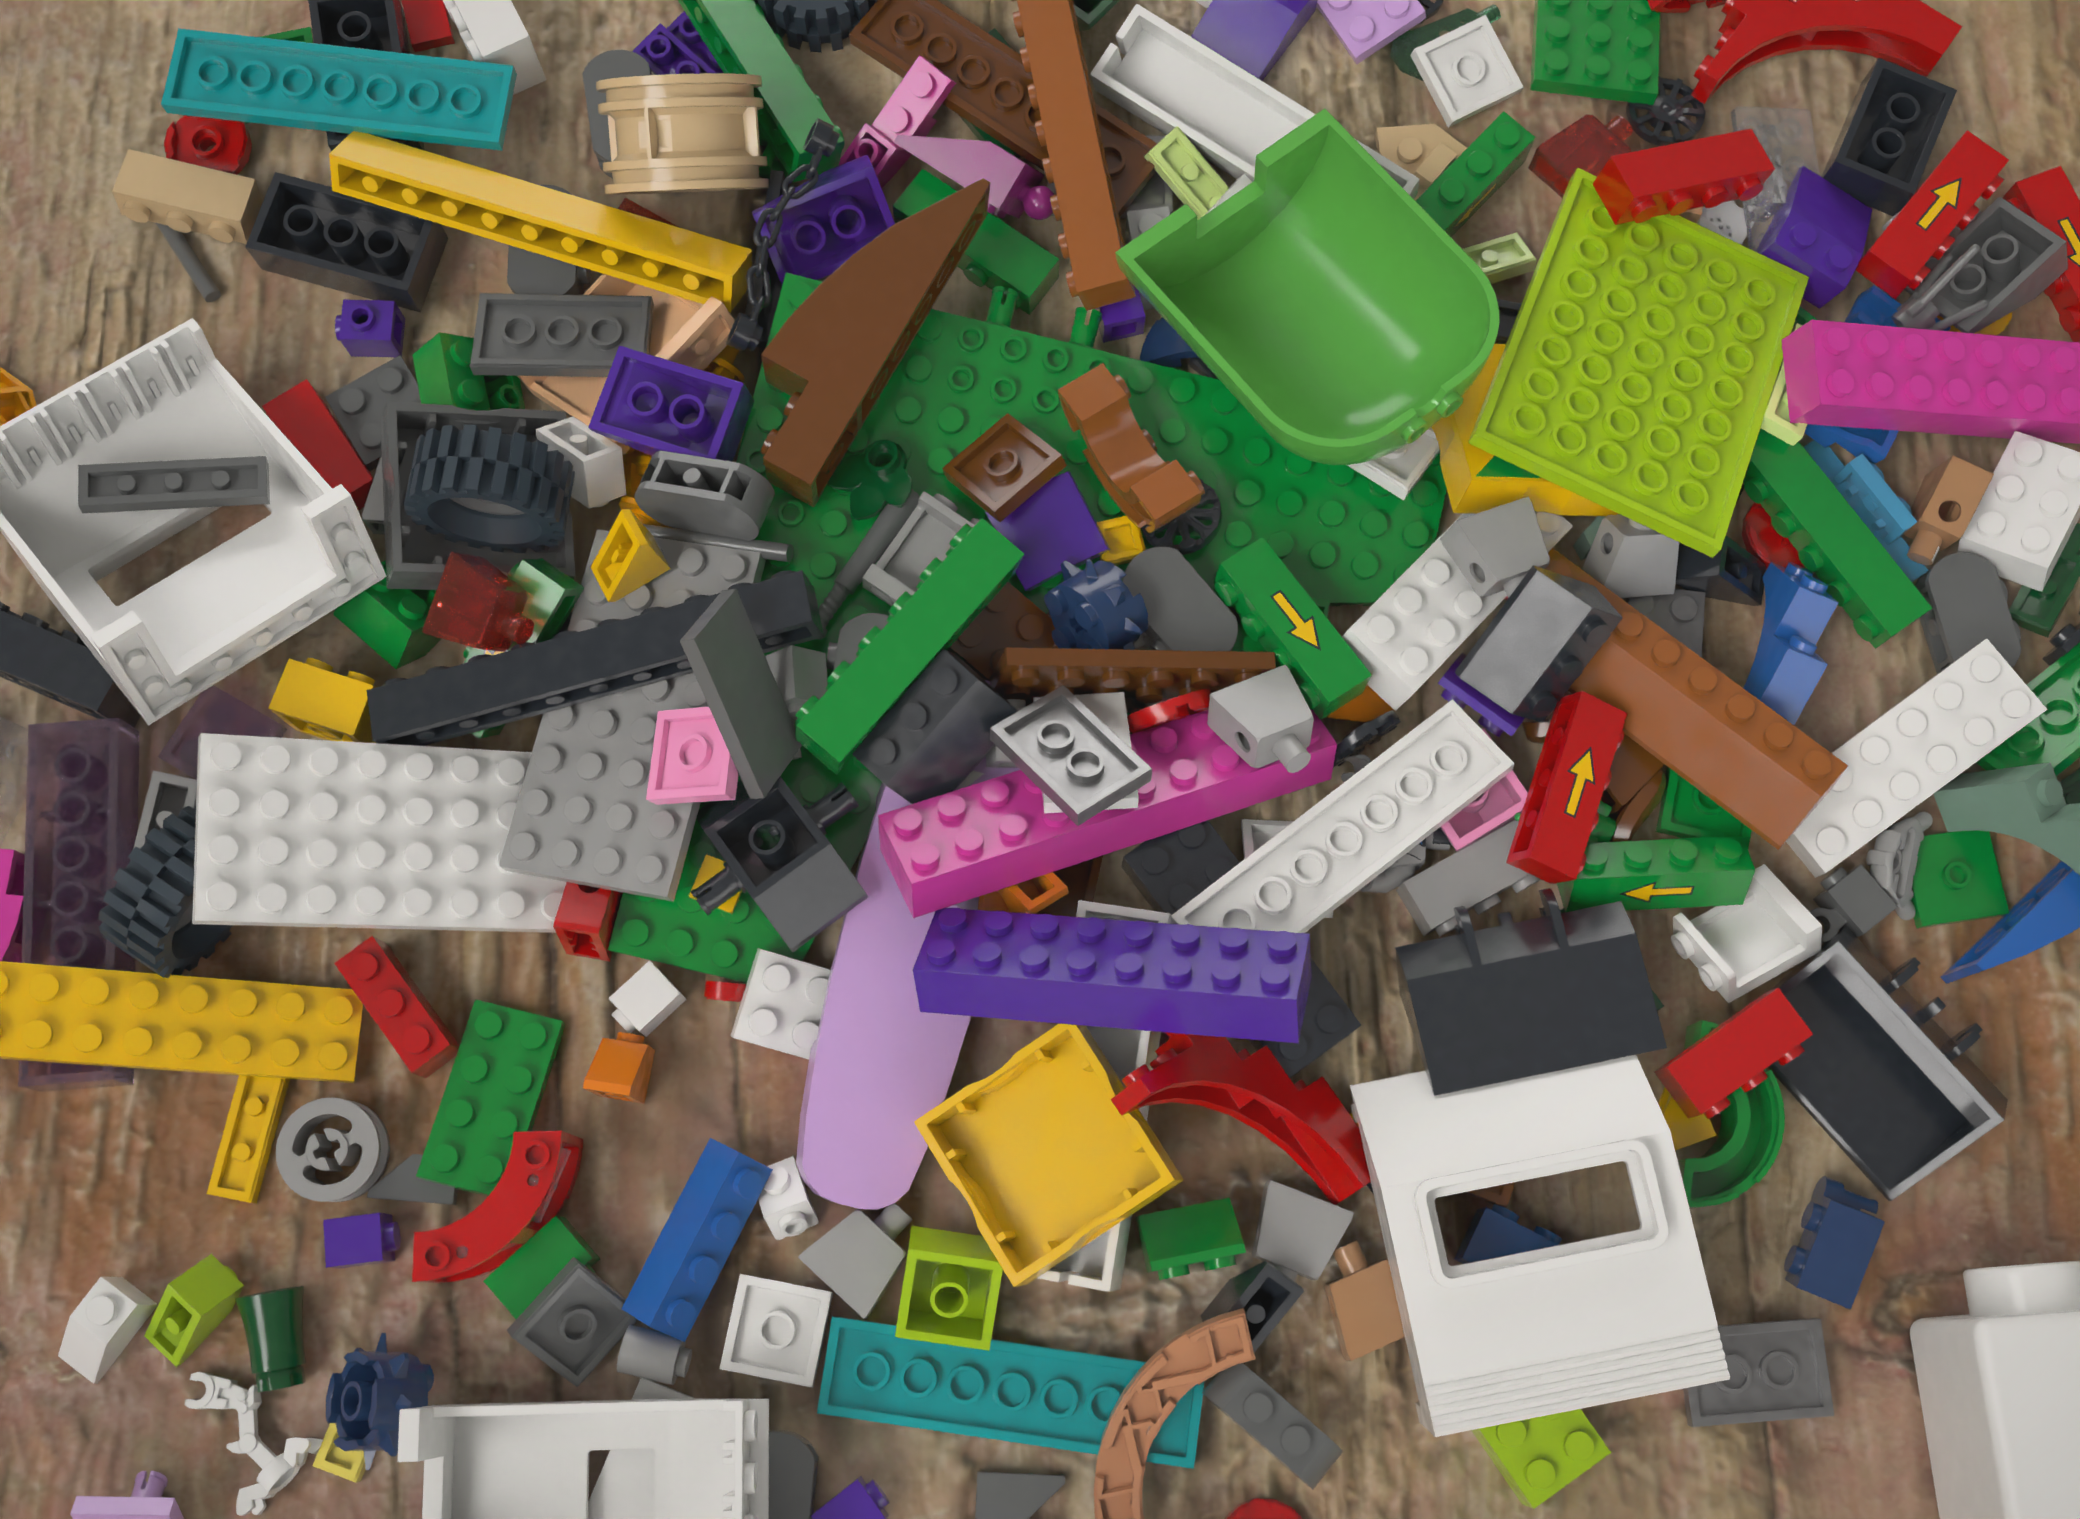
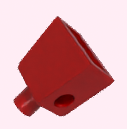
M566 883L553 924L566 954L611 961L613 952L609 951L608 948L623 892Z

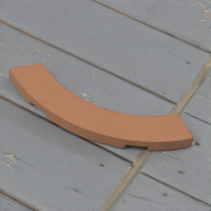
M1244 1308L1224 1313L1199 1323L1172 1339L1138 1370L1123 1390L1110 1414L1097 1455L1094 1479L1095 1519H1145L1142 1506V1486L1148 1452L1153 1439H1155L1164 1421L1177 1405L1176 1403L1196 1384L1200 1385L1208 1378L1232 1366L1255 1360Z

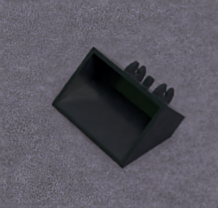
M1550 888L1539 890L1542 905L1544 906L1539 908L1540 918L1514 923L1510 912L1497 914L1499 926L1474 931L1465 906L1453 908L1458 925H1455L1456 935L1395 947L1400 997L1434 1096L1667 1048L1637 935L1622 901L1561 913L1553 891Z
M1845 926L1833 939L1821 945L1819 953L1799 963L1769 990L1771 991L1775 988L1781 990L1812 1031L1813 1035L1801 1043L1805 1051L1783 1066L1776 1061L1767 1068L1769 1070L1772 1069L1775 1077L1888 1201H1892L2005 1120L2008 1099L1964 1053L1981 1037L1979 1033L1983 1029L1977 1023H1974L1950 1038L1932 1019V1017L1946 1007L1943 1001L1936 997L1924 1007H1921L1902 986L1919 970L1917 967L1921 963L1913 957L1890 973L1853 932Z

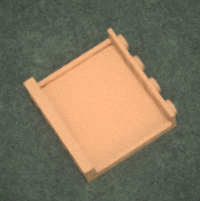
M602 274L583 294L652 296L654 310L649 355L699 370H704L727 346V338L735 321L723 302L712 296L705 304H700ZM518 376L534 396L555 410L566 412V417L574 416L587 426L590 424L607 377ZM606 437L610 441L620 446L622 448V454L624 455L631 448L625 444H622L620 442H617L613 439Z

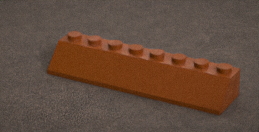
M1552 548L1548 552L1550 561L1549 565L1545 568L1546 570L1595 586L1623 617L1612 631L1608 640L1599 648L1568 691L1572 694L1584 691L1626 712L1627 716L1623 726L1624 734L1779 850L1830 792L1848 765Z

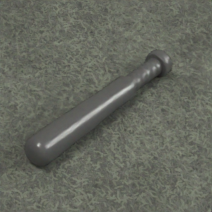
M913 489L910 498L902 508L893 507L887 503L849 561L834 580L835 585L824 599V602L819 606L824 637L827 634L826 626L834 614H836L838 608L841 607L849 594H854L871 564H876L917 507L920 496Z

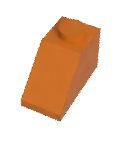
M617 1032L616 1040L602 1038L585 1077L583 1089L599 1097L645 1104L655 1049L644 1044V1036Z

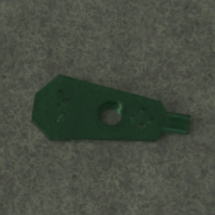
M1494 4L1478 13L1467 8L1412 31L1408 30L1393 40L1390 57L1401 72L1423 81L1410 56L1415 48L1440 37L1439 33L1441 31L1451 32L1484 15L1487 16L1491 24L1501 18L1500 11Z

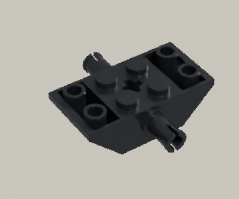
M781 777L778 778L765 798L750 799L742 780L737 782L735 800L711 801L698 810L697 821L726 862L723 863L725 867L723 870L698 888L690 891L709 916L712 911L741 890L744 894L748 892L792 952L796 951L868 898L864 889L825 837L827 834L825 829L854 808L859 807L858 803L842 782L808 807L807 804L801 805Z

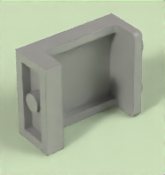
M923 492L918 499L917 507L877 564L872 563L862 577L863 588L890 606L905 591L913 595L918 590L916 586L921 581L919 576L930 562L936 557L943 562L947 557L945 555L951 547L949 543L956 533L966 523L973 528L979 520L972 518L969 522L956 513L958 508L946 497L938 493L932 497L928 493Z

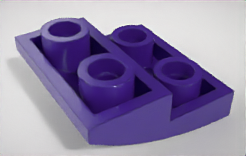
M685 11L667 28L660 23L632 51L649 63L650 70L655 75L724 73Z
M1070 471L1053 477L1001 522L997 521L988 512H985L992 526L1024 553L1016 574L1026 591H1031L1062 573L1060 565L1065 560L1078 568L1086 563V559L1093 560L1110 550Z
M1461 653L1438 682L1439 685L1445 688L1441 696L1448 702L1453 699L1462 710L1468 705L1480 713L1482 716L1477 722L1497 737H1500L1504 731L1512 736L1525 718L1511 714L1456 675V669L1467 656Z

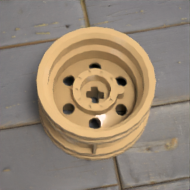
M729 73L666 74L620 77L597 81V91L606 93V103L598 104V112L600 115H608L611 162L603 163V172H611L613 177V184L604 185L605 194L684 193L769 188L768 179L759 178V167L767 166V157L760 156L757 110L763 109V98L754 97V88L762 86L761 76Z

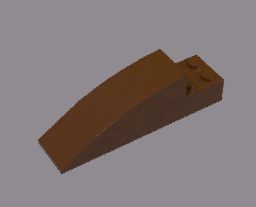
M982 178L889 227L853 254L825 279L788 318L763 351L761 356L766 382L791 396L784 410V415L787 416V419L779 431L776 429L771 430L761 448V453L765 454L763 465L765 466L769 483L813 508L815 507L828 485L827 482L844 458L987 216L991 182Z

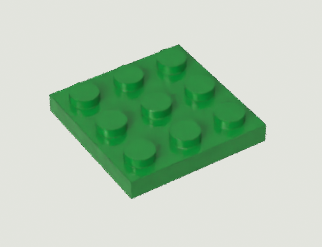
M1535 0L1530 90L1654 105L1658 96L1660 12L1651 10L1647 0Z

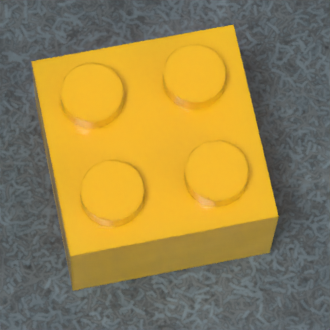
M308 657L305 663L288 659L268 709L296 731L320 739L376 743L372 737L367 690L376 688L374 686V679L354 671H349L347 677L333 673L331 665Z

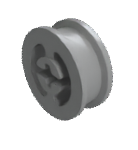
M321 1098L308 1102L298 1108L284 1123L276 1144V1162L285 1183L300 1196L320 1202L349 1201L368 1192L382 1177L390 1155L388 1132L380 1117L361 1103L340 1098ZM342 1116L352 1124L350 1132L325 1128L323 1130L326 1135L314 1133L307 1142L313 1129L326 1119ZM331 1142L340 1143L341 1148L334 1152L335 1158H327L326 1152L332 1149ZM362 1147L360 1162L353 1173L346 1179L328 1185L316 1178V1169L341 1172L343 1171L341 1166L352 1167L359 1159Z

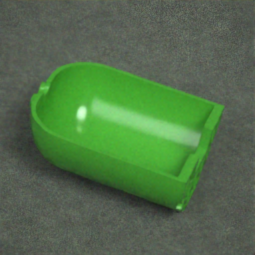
M1325 108L1257 154L1254 181L1197 220L1195 212L1185 204L1115 252L1116 261L1122 273L1277 443L1292 453L1307 460L1323 464L1350 465L1378 459L1414 442L1441 418H1446L1453 414L1463 403L1464 399L1462 396L1485 366L1498 334V301L1495 291L1482 269Z

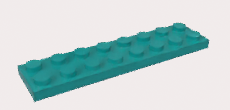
M178 28L161 105L170 114L348 134L356 131L384 138L503 151L517 73L513 65Z
M832 1316L817 1413L1098 1455L1102 1435L1114 1406L1123 1390L1146 1362L992 1339L989 1351L895 1337L896 1325ZM1205 1381L1200 1385L1196 1384L1176 1403L1177 1405L1164 1421L1155 1439H1153L1146 1462L1194 1469L1203 1399L1202 1392Z

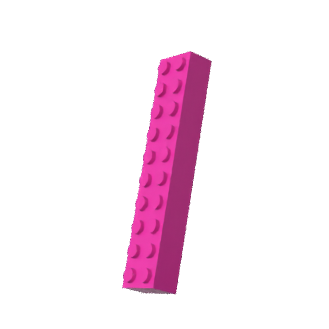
M1205 710L1180 720L1177 719L1158 727L1155 726L1130 734L1132 750L1152 768L1151 781L1137 789L1139 797L1138 808L1103 810L1077 826L1064 812L1044 814L1042 791L1021 770L878 815L880 850L912 917L916 918L1330 780L1332 778L1337 743L1323 722L1311 710L1314 722L1310 745L1306 748L1311 755L1309 763L1302 770L1295 773H1289L1279 760L1260 768H1254L1245 762L1208 726L1209 710Z

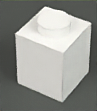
M650 960L608 998L617 1007L611 1014L628 1033H632L637 1029L646 1037L687 1000Z

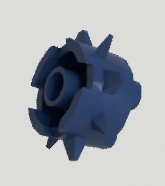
M1086 559V568L1083 570L1066 560L1062 562L1060 566L1064 582L1048 591L1044 596L1045 604L1049 609L1055 627L1052 631V638L1057 647L1066 649L1135 650L1134 643L1148 629V612L1141 594L1139 593L1133 597L1128 587L1121 580L1127 574L1111 562L1101 560L1093 564L1091 559Z
M381 1333L376 1351H364L362 1348H356L354 1352L347 1353L344 1356L347 1363L342 1373L332 1374L326 1395L327 1423H336L339 1435L333 1442L344 1451H364L366 1470H370L376 1451H385L391 1457H395L398 1454L400 1409L428 1406V1392L434 1383V1373L430 1364H421L418 1357L409 1352H388L386 1333Z

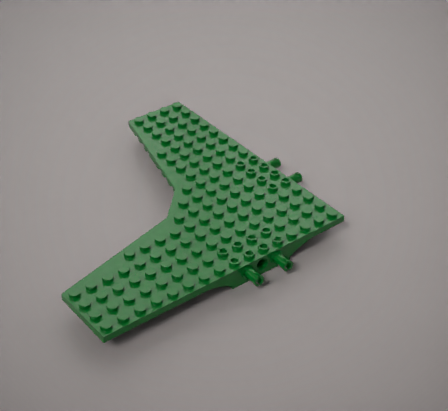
M790 273L785 274L767 346L788 318L822 281ZM1003 286L992 288V297L986 321L931 309L842 459L843 461L850 455L864 454L867 447L878 440L895 442L903 448L907 456L905 471L912 479V489L919 496L923 492L928 493L932 497L938 493L953 502L958 508L956 513L969 522L972 518L978 520L983 518L992 526L985 513L986 511L947 480L942 468L1008 413L1062 454L1067 466L1057 475L1067 471L1071 472L1096 523L1126 516L1105 490L1085 458L1082 450L1086 449L1087 445L1080 429L1075 432L1071 430L1058 394V389L1103 363L1113 377L1118 374L1127 384L1131 393V398L1128 401L1135 420L1141 430L1145 429L1151 435L1157 447L1156 453L1165 462H1172L1177 459L1186 473L1190 470L1193 471L1199 479L1214 489L1219 498L1222 509V523L1217 535L1201 550L1183 555L1217 595L1213 582L1220 563L1263 537L1310 597L1330 600L1329 606H1372L1436 541L1447 490L1440 466V452L1404 500L1348 465L1323 464L1307 460L1292 453L1277 443L1220 380L1094 349L1099 324L1102 320V313L1095 309H1092L1088 325L1084 324L1087 314L1085 307H1077L1075 309V318L1069 342L1012 329L1010 326L1016 303L1019 299V293L1009 288L1005 304L1002 305ZM763 362L753 396L755 402L745 426L736 463L752 468L767 479L765 466L763 465L765 454L761 453V448L771 430L776 429L779 431L787 419V416L784 415V410L791 396L766 382ZM885 461L881 467L887 465L890 461ZM772 485L775 496L760 532L755 539L792 544L794 554L791 562L766 559L761 581L769 580L774 574L781 571L791 570L798 572L802 570L814 586L819 608L835 585L834 580L849 561L881 512L875 517L857 521L852 517L850 510V491L837 490L827 485L813 508ZM1207 504L1201 509H1211L1214 505ZM1199 520L1205 526L1212 524L1211 520ZM1140 528V531H1141V534H1142V538H1143V542H1144V545H1145V549L1147 550V549H1150V548H1154V547L1146 540V538L1144 537V535H1143V533H1142V530H1141V528ZM1167 529L1157 534L1156 537L1158 539L1164 537ZM1195 531L1190 533V537L1195 540L1201 538ZM1176 535L1173 544L1179 545L1182 541V536ZM1100 556L1091 560L1092 563L1094 564L1097 561L1101 560ZM1086 563L1078 568L1081 570L1085 569ZM1129 563L1117 565V567L1125 572ZM1016 573L1008 582L1046 615H1050L1044 601V596L1048 591L1064 582L1063 573L1031 591L1024 589ZM862 581L854 594L847 596L836 614L826 626L827 634L822 640L815 639L794 646L826 653L827 661L829 642L838 643L839 631L849 620L867 613H879L889 616L890 613L888 611L892 606L863 588ZM774 650V651H770V652L764 653V655L767 656V655H769V654H771V653H774V652H776V651H778V650ZM827 669V679L834 670ZM801 746L802 757L792 760L780 776L801 805L807 804L810 807L835 789L841 782L859 805V807L854 808L825 829L827 832L825 837L851 871L866 842L876 811V798L882 781L855 757L836 775L804 746ZM711 801L701 802L699 810ZM696 819L674 902L623 892L608 948L612 952L747 983L758 948L803 961L815 937L792 952L748 892L744 894L743 891L733 914L716 908L708 916L698 902L689 897V894L706 854L723 861L725 859Z

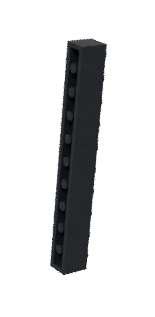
M791 570L781 571L774 574L769 580L754 584L738 583L728 588V590L737 589L763 653L824 637L815 589L802 570L798 572ZM720 593L711 596L694 595L685 599L684 603L667 608H647L640 615L623 620L607 619L598 623L597 627L580 632H560L554 636V639L536 644L530 642L520 643L513 646L511 651L504 653L476 655L471 657L467 663L453 667H433L428 669L424 675L413 678L389 679L383 683V686L367 690L373 741L380 744L425 746L693 673L680 640Z

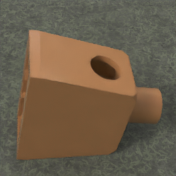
M1954 455L1924 477L1911 507L1912 515L1917 520V523L1903 534L1913 539L1907 557L1922 565H1932L1938 551H1943L1960 540L1994 474Z
M1357 1240L1336 1248L1333 1255L1343 1277L1324 1285L1341 1353L1344 1360L1353 1361L1404 1338L1405 1335L1388 1258L1368 1265Z

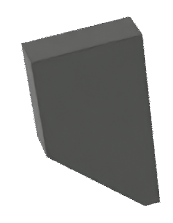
M412 1154L370 1188L367 1198L456 1205L458 1189L421 1180L416 1177L423 1155Z
M978 1471L975 1519H1029L1065 1484V1475Z

